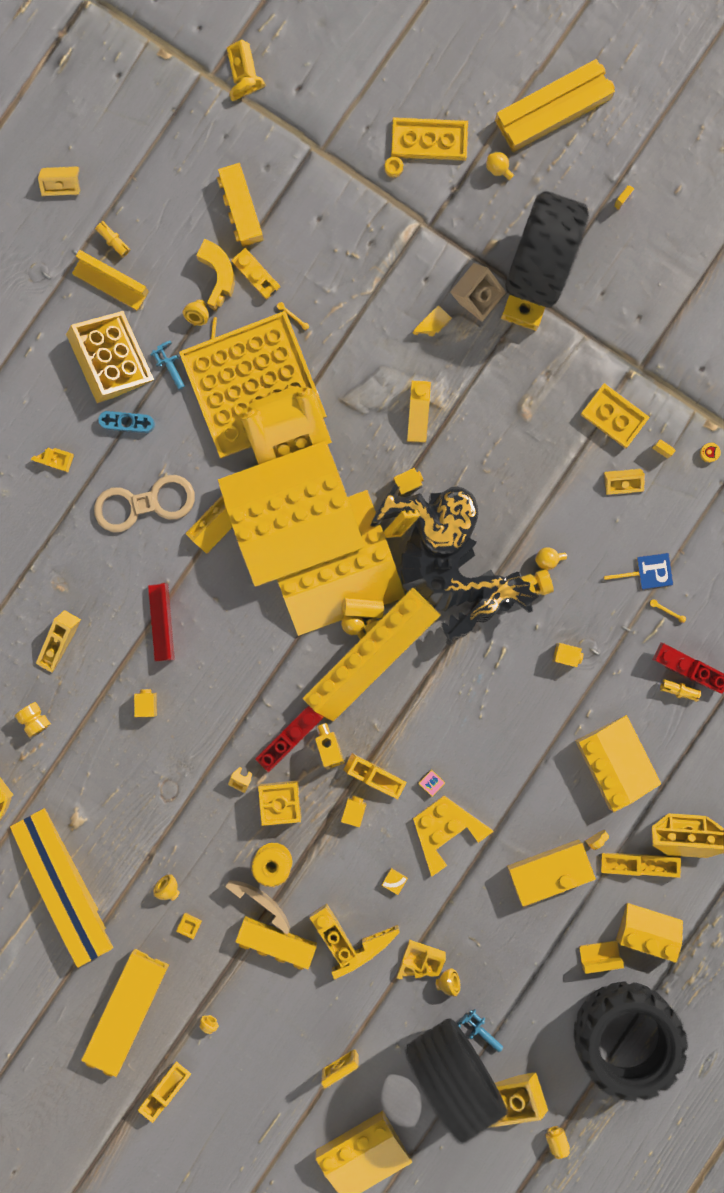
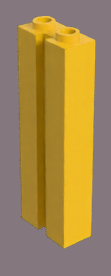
M597 59L496 113L495 122L512 152L525 147L612 99L615 93L614 84L611 80L605 78V68L602 64H599Z
M137 949L133 950L81 1060L88 1067L98 1068L107 1076H118L169 964L153 959L148 954Z

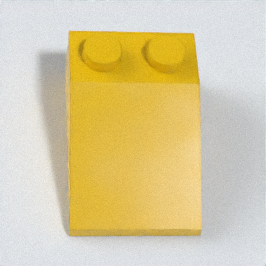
M536 1072L517 1075L495 1082L508 1113L505 1118L498 1121L492 1127L539 1121L547 1113L548 1108Z

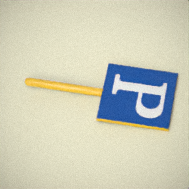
M669 553L637 557L639 572L604 576V580L639 575L641 589L673 585Z

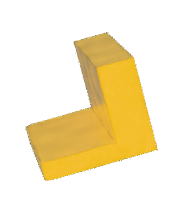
M79 167L41 168L38 176L41 196L80 194L78 181Z
M617 941L579 946L582 969L585 974L624 968Z

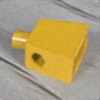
M327 723L316 726L319 737H316L315 740L324 768L328 770L345 764L335 733H330ZM330 741L331 746L326 748L325 742Z

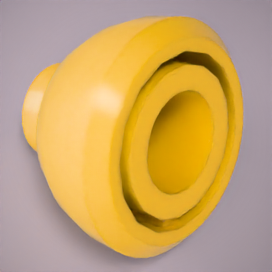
M196 300V302L187 304L183 309L184 318L193 325H205L209 319L206 303L202 300Z
M172 874L162 877L154 887V897L160 900H175L179 895L175 877Z
M453 968L447 969L441 974L440 978L436 979L437 990H441L448 996H457L459 994L460 979L458 973Z

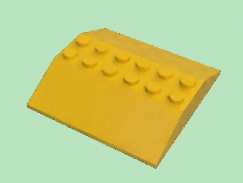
M327 441L217 479L239 547L255 587L365 548Z
M367 490L347 497L365 548L277 579L298 636L341 621L344 616L342 610L344 598L383 601L384 605L405 596L381 524L377 527L370 526L376 511Z

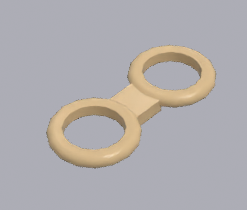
M166 475L156 481L151 492L133 495L129 490L121 487L103 491L95 502L94 515L98 524L105 530L123 532L131 528L140 514L155 511L160 517L168 520L186 516L195 502V492L192 485L185 478L178 475ZM168 483L182 485L187 493L185 505L176 512L164 510L158 502L160 489ZM114 495L125 497L131 505L129 518L121 524L107 522L102 514L104 502Z

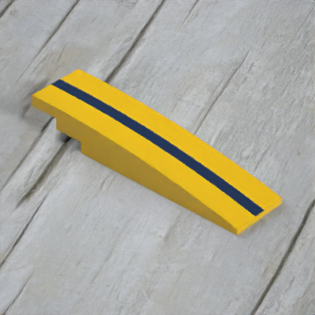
M43 808L10 826L34 882L77 968L112 950L114 947L105 932L106 927L97 912L98 908L46 809Z

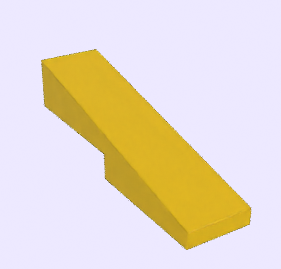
M602 853L601 873L680 878L681 856Z

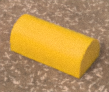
M344 598L342 610L346 616L383 618L384 603L379 600Z

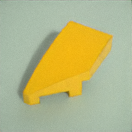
M438 305L412 333L414 335L422 333L434 336L452 318Z
M47 448L45 452L38 456H33L31 460L69 472L74 454L56 448Z

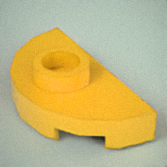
M244 77L231 89L229 96L231 101H235L264 88L266 85L261 77Z

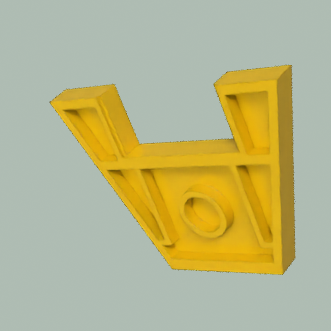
M444 795L413 817L431 877L447 866L437 852V849L458 833L468 828L479 843L494 832Z

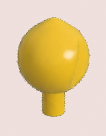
M495 152L487 156L486 168L493 175H503L508 180L513 178L514 174L508 169L509 160L504 153Z
M545 547L538 551L535 562L543 570H552L558 565L559 561L566 560L567 555L565 552L558 553L553 548Z
M344 614L341 622L342 629L349 635H357L361 640L366 635L363 631V626L365 625L363 617L346 616Z

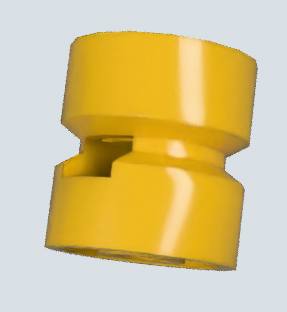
M547 569L535 572L534 576L528 574L520 577L523 581L530 582V591L538 595L542 594L544 596L554 593L552 580Z
M36 702L15 714L17 721L20 724H25L24 731L29 738L34 737L51 725L45 715H40L41 708Z

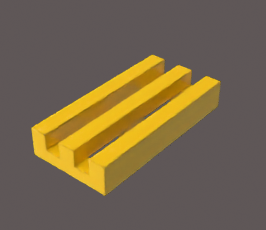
M410 510L407 513L402 511L384 530L385 537H401L420 517L418 510L413 512Z

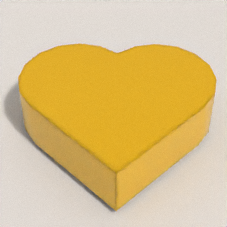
M602 830L585 842L592 850H597L604 845L609 835L606 830Z

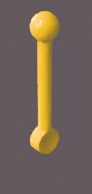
M282 302L277 304V309L286 311L291 318L302 326L303 330L309 328L308 323L302 322L285 308Z
M653 599L650 601L651 607H657L679 619L680 623L686 621L685 616H679L658 604L657 600Z

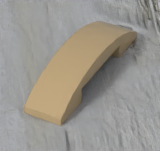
M235 880L228 881L225 886L240 899L244 893H247L275 916L271 923L288 934L290 930L289 922L282 909L271 897L250 884Z

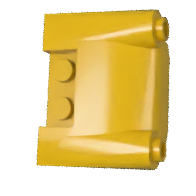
M291 387L250 403L249 407L245 408L240 415L258 465L323 441H327V444L332 443L312 388Z

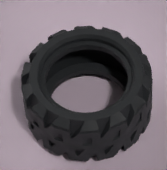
M543 191L536 196L505 283L509 295L546 308H550L558 302L578 253L589 219V211L585 204L549 191Z
M625 981L611 983L606 989L601 987L593 992L588 1002L584 1001L577 1013V1022L575 1021L573 1032L575 1049L592 1082H595L603 1092L612 1097L616 1096L623 1101L637 1102V1098L649 1100L659 1096L658 1091H667L678 1080L676 1075L683 1071L687 1060L685 1051L688 1049L687 1035L683 1030V1023L676 1012L656 991H652L649 987L635 982L631 984ZM627 1013H641L653 1018L658 1027V1042L654 1052L646 1061L634 1067H618L602 1058L600 1051L601 1037L605 1028L612 1020Z

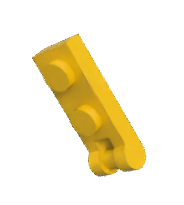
M246 248L231 260L266 300L271 297L270 294L274 290L277 291L281 288L277 281L271 277ZM268 282L270 285L264 288L262 285Z

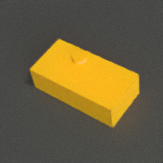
M579 839L507 866L519 901L523 907L596 880L583 843Z

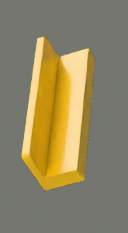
M81 250L78 251L76 257L79 261L72 272L75 277L129 307L139 310L149 293L146 286Z
M223 496L185 533L205 553H208L233 527Z

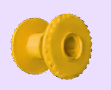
M273 842L263 845L257 851L252 862L254 878L260 884L267 887H275L285 882L292 867L290 851L279 843ZM268 862H274L277 866L271 867Z

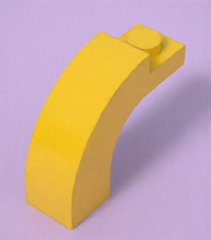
M204 239L196 256L199 262L210 266L217 273L216 286L207 302L209 308L216 311L218 306L221 307L224 303V294L232 297L235 276L226 253L215 243Z

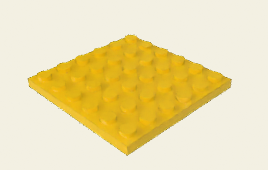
M286 311L179 352L221 459L252 447L240 415L245 408L249 407L250 403L291 387L312 388L323 419L327 418Z

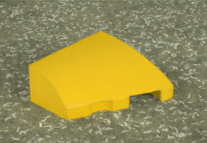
M409 939L397 973V979H403V976L414 975L415 978H422L426 975L430 977L439 976L446 961V952Z

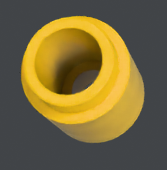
M558 1126L550 1127L545 1137L552 1155L556 1159L567 1157L570 1154V1146L564 1129Z

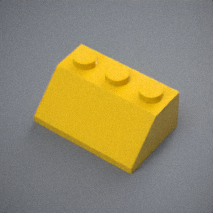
M627 903L616 940L622 946L677 962L682 946L683 920Z

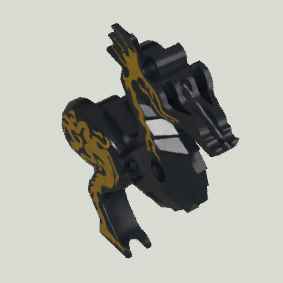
M395 483L374 516L370 526L377 527L383 520L397 517L402 511L407 513L410 510L412 512L418 510L420 517L415 521V527L410 540L407 541L405 553L401 554L402 570L400 572L404 583L402 585L404 591L408 593L414 588L437 612L441 610L446 612L454 605L458 607L467 601L471 603L479 600L480 602L468 615L460 612L458 620L454 615H451L449 626L444 622L441 623L443 632L447 637L446 643L448 646H451L452 640L466 636L476 623L487 622L495 614H505L512 608L514 603L521 606L528 613L533 611L531 604L539 595L530 591V582L523 581L520 578V572H514L507 577L494 575L492 570H489L481 576L467 578L459 572L461 566L475 557L473 547L477 543L470 538L478 520V505L470 491L463 487H451L444 492L430 493L429 503H427L420 493L410 497L398 496L400 486L398 487ZM432 582H439L441 585V589H434L432 587Z

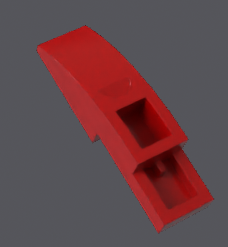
M660 642L652 660L702 686L723 694L724 673Z
M308 706L255 760L269 773L324 716L316 713Z

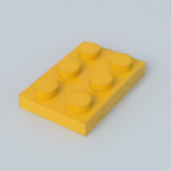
M605 383L580 414L625 449L650 418Z

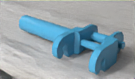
M167 341L157 346V350H152L150 355L155 357L157 361L156 366L162 367V364L166 363V367L178 390H181L185 385L173 364L174 359H178L179 356L175 355L171 358L166 356L164 348L172 344L171 341ZM161 352L165 359L160 360L158 353Z
M475 1009L470 1010L469 1015L465 1014L457 1025L461 1027V1024L469 1022L475 1028L469 1035L470 1039L473 1038V1035L479 1034L497 1052H500L503 1046L485 1029L480 1027L482 1024L484 1025L485 1018H480L475 1013ZM472 1017L478 1021L476 1025L470 1020Z

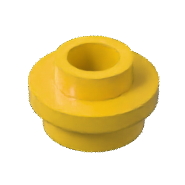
M211 1015L202 1016L200 1019V1029L207 1034H212L219 1027L217 1020Z

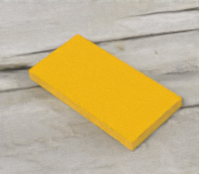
M393 118L391 157L466 161L468 121Z

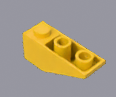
M327 903L311 913L310 920L341 968L358 957Z

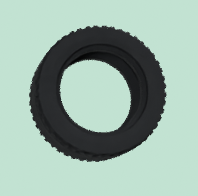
M447 1018L406 1045L405 1053L422 1091L440 1121L458 1143H467L506 1117L508 1113L506 1105L493 1079L470 1041L452 1018Z

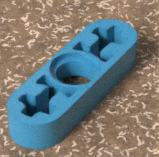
M104 411L99 416V424L107 430L150 433L155 428V421L146 414ZM108 416L112 420H117V416H119L117 421L118 427H116L117 424L115 422H109V425H107L103 420L107 419ZM125 417H130L132 419L131 426L123 427L122 420ZM135 418H138V422H145V419H147L151 424L146 429L140 424H137V428H135Z

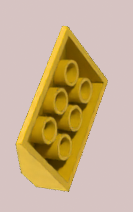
M123 311L70 326L66 336L96 403L113 399L154 380Z
M627 715L575 740L611 811L615 812L633 803L661 785Z
M384 1111L379 1112L316 1149L315 1158L324 1175L338 1193H362L412 1163L410 1156Z

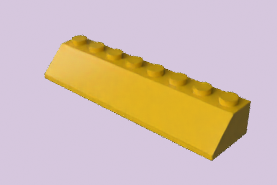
M412 588L302 699L316 713L334 722L441 615Z

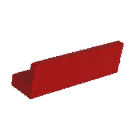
M167 583L148 585L154 660H175L169 586Z

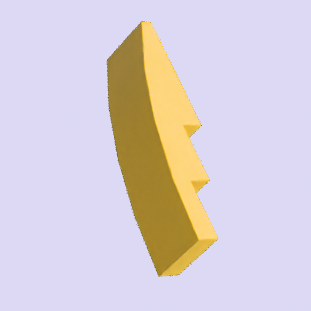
M396 925L363 938V947L355 950L358 956L356 959L342 968L340 965L332 967L331 973L334 980L354 971L386 948L400 933L399 926Z

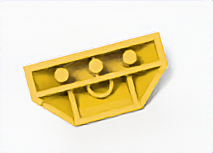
M668 813L651 827L653 846L666 855L708 858L724 853V829L707 816Z

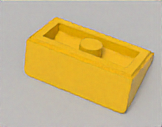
M241 39L228 46L227 52L234 84H238L239 80L244 77H256L249 43Z
M631 469L604 472L606 495L644 492L645 474L643 470Z

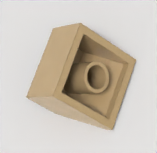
M473 263L450 293L460 305L480 321H484L505 295L506 291L489 268Z

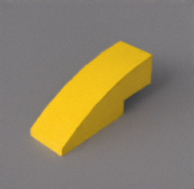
M353 753L343 769L347 774L396 799L399 798L407 783Z
M176 1061L137 1110L153 1123L180 1090L191 1073Z

